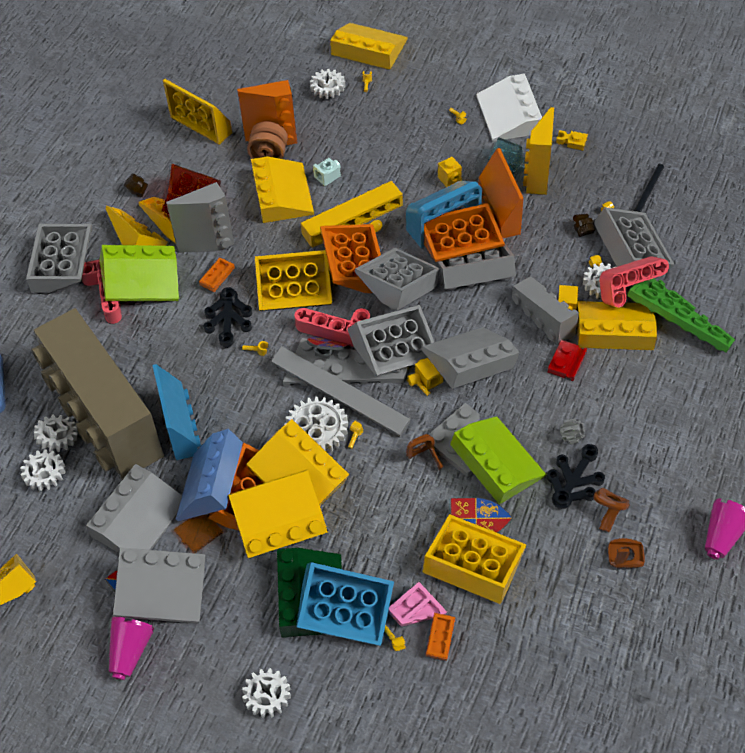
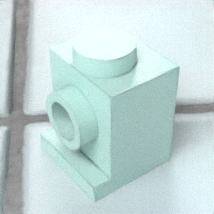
M328 158L318 165L314 164V177L324 186L328 185L341 176L340 163L337 160Z

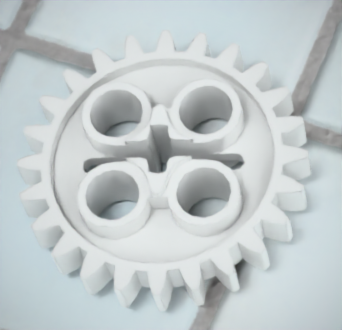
M315 397V401H311L308 398V403H304L301 400L300 407L294 405V411L289 410V416H286V423L293 419L299 426L305 425L301 428L325 451L327 448L333 451V445L339 447V441L345 440L344 435L348 434V420L344 409H340L339 404L333 406V400L327 403L325 397L322 401Z

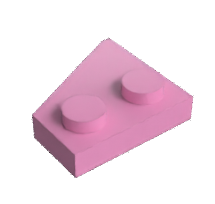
M420 582L394 602L388 610V613L401 627L433 619L434 612L443 615L447 613Z

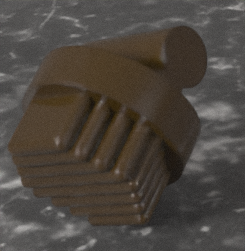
M132 173L126 179L124 186L131 194L136 193L141 198L148 184L144 182L141 176Z
M576 214L573 216V220L576 222L573 226L579 237L594 233V222L592 218H589L588 214Z

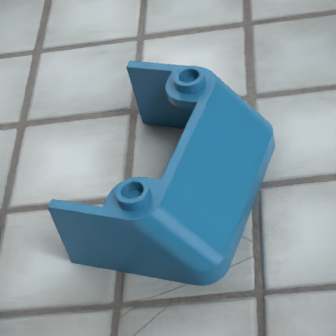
M457 181L438 192L409 204L406 210V231L420 248H423L424 223L461 205H464L466 208L481 205L482 187L474 181Z

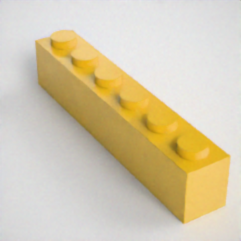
M392 181L382 184L373 190L367 191L360 196L301 222L302 235L312 248L323 243L320 226L365 224L403 206V194Z

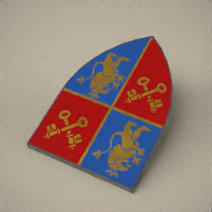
M317 336L307 339V343L314 347L315 356L326 359L330 358L334 350L350 348V344ZM320 349H328L329 351L324 354Z
M451 498V515L496 533L504 529L513 519L502 506L488 499Z

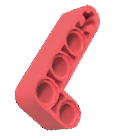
M651 256L603 271L600 275L603 303L617 308L622 307L626 302L625 287L666 274L669 269L668 261Z
M100 261L85 262L81 279L82 283L86 286L99 284L101 305L105 319L110 324L118 323L122 319L120 301H105Z
M300 308L296 310L294 316L298 331L350 344V346L354 347L347 329L358 321L369 319L370 313L368 310L360 308L353 313L351 320H346L307 308Z

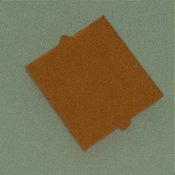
M208 514L189 518L174 529L175 533L182 539V543L186 544L194 554L223 533L222 529L214 521L208 519Z

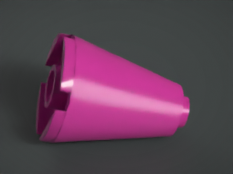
M722 498L715 499L713 503L704 548L709 557L717 560L724 558L745 532V507L731 500H728L727 503L721 502Z
M112 617L109 653V673H112V678L125 680V677L131 676L153 634L154 628H152V625L134 619L128 621L124 617Z

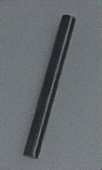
M662 164L657 165L634 209L635 212L642 211L664 168Z

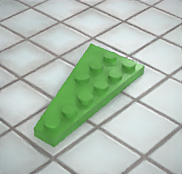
M653 278L637 283L629 290L627 296L634 302L644 305L651 312L658 313L667 321L679 325L684 331L691 332L700 340L712 344L717 350L727 353L735 341L733 337L719 326H712L708 322L709 318L704 314L700 316L694 311L696 308L676 291L665 288L664 285L666 283L661 279L657 281Z

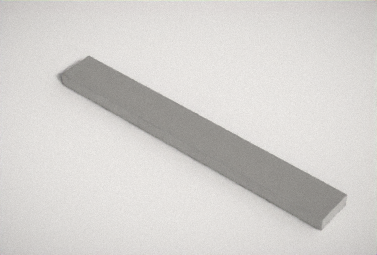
M282 346L271 361L273 365L401 437L410 423V418Z

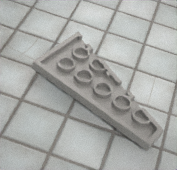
M305 338L301 339L295 353L348 384L350 382L368 384V382L379 381L380 383H404L409 367L375 377L357 351L351 349L334 350L330 358L326 359L315 356L314 347L310 346ZM320 349L324 354L329 351L328 349ZM286 373L283 380V386H290V384L308 386L307 383L289 373Z

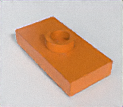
M219 257L199 280V285L215 292L235 269V265Z
M434 612L425 656L447 661L455 617Z

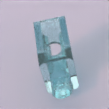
M498 137L488 158L489 162L496 149L500 148L513 175L519 166L524 168L525 163L528 164V162H525V157L522 156V146Z

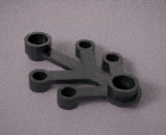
M231 287L224 288L220 293V299L204 310L205 317L211 319L203 325L205 333H213L215 326L224 320L223 332L219 334L218 338L220 345L225 348L231 347L234 343V336L231 332L232 319L241 326L243 332H249L252 329L251 321L243 318H248L252 315V308L240 301L238 293ZM232 304L241 310L242 316L232 309ZM224 306V310L216 315L215 311Z
M586 444L583 446L582 459L573 474L568 464V457L563 454L557 456L556 465L561 468L567 484L563 489L559 481V472L555 469L548 471L547 480L552 483L555 491L552 495V503L555 507L566 509L572 504V501L580 499L594 500L596 490L592 487H586L583 491L571 492L575 487L588 484L603 485L605 475L602 472H595L593 475L581 477L589 462L597 458L598 448L595 445ZM591 492L593 495L589 496L586 493Z

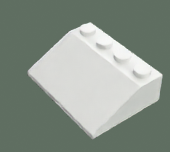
M525 74L508 76L476 94L492 142L530 136L531 130L542 118Z

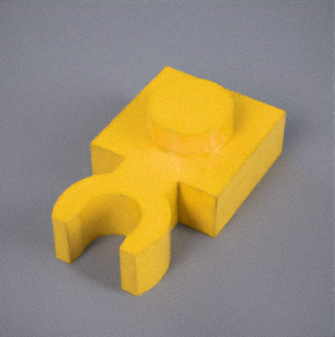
M559 131L556 143H566L568 148L584 150L588 134L574 131L567 134L565 131Z

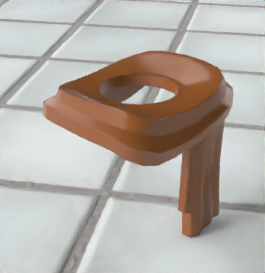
M429 434L415 438L407 445L406 456L408 459H412L417 454L429 449L439 470L444 467L434 450L435 440Z
M605 488L597 490L594 494V500L597 503L608 507L606 514L601 520L599 529L610 532L620 510H626L630 507L629 500Z
M627 538L612 540L608 544L609 563L616 568L643 567L645 563L643 544ZM629 549L634 553L632 560H627L630 554Z

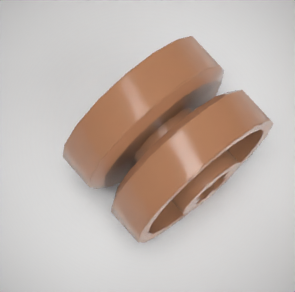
M264 121L257 123L252 128L247 146L249 156L252 159L267 156L283 159L288 140L287 132L279 124Z

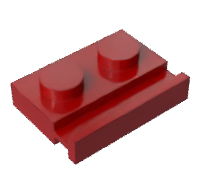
M561 340L547 372L562 378L567 377L574 381L587 353V348L582 349L576 344Z

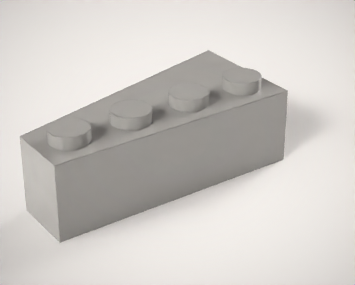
M531 276L513 286V301L519 304L524 313L535 321L536 326L546 333L549 340L554 341L558 346L561 340L567 341L576 335L578 311L568 309L569 305L566 302L560 303L554 293H547L546 287Z

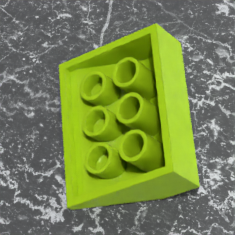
M101 246L99 261L105 301L179 300L177 259L174 246Z
M497 416L470 423L453 434L450 446L499 505L547 475Z

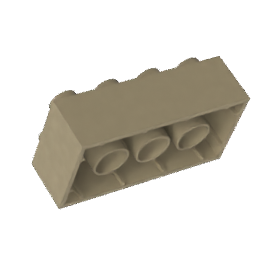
M76 308L34 329L39 345L32 348L31 351L39 366L44 369L40 373L50 391L56 390L60 395L58 400L69 418L74 416L78 422L75 425L86 444L92 443L95 447L94 454L105 472L115 468L123 480L135 464L145 468L164 457L150 411Z

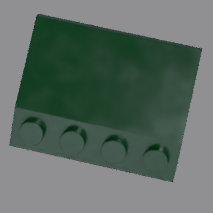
M304 548L277 549L278 607L281 638L324 634L296 627L303 579L307 563L312 562L342 569L341 554Z

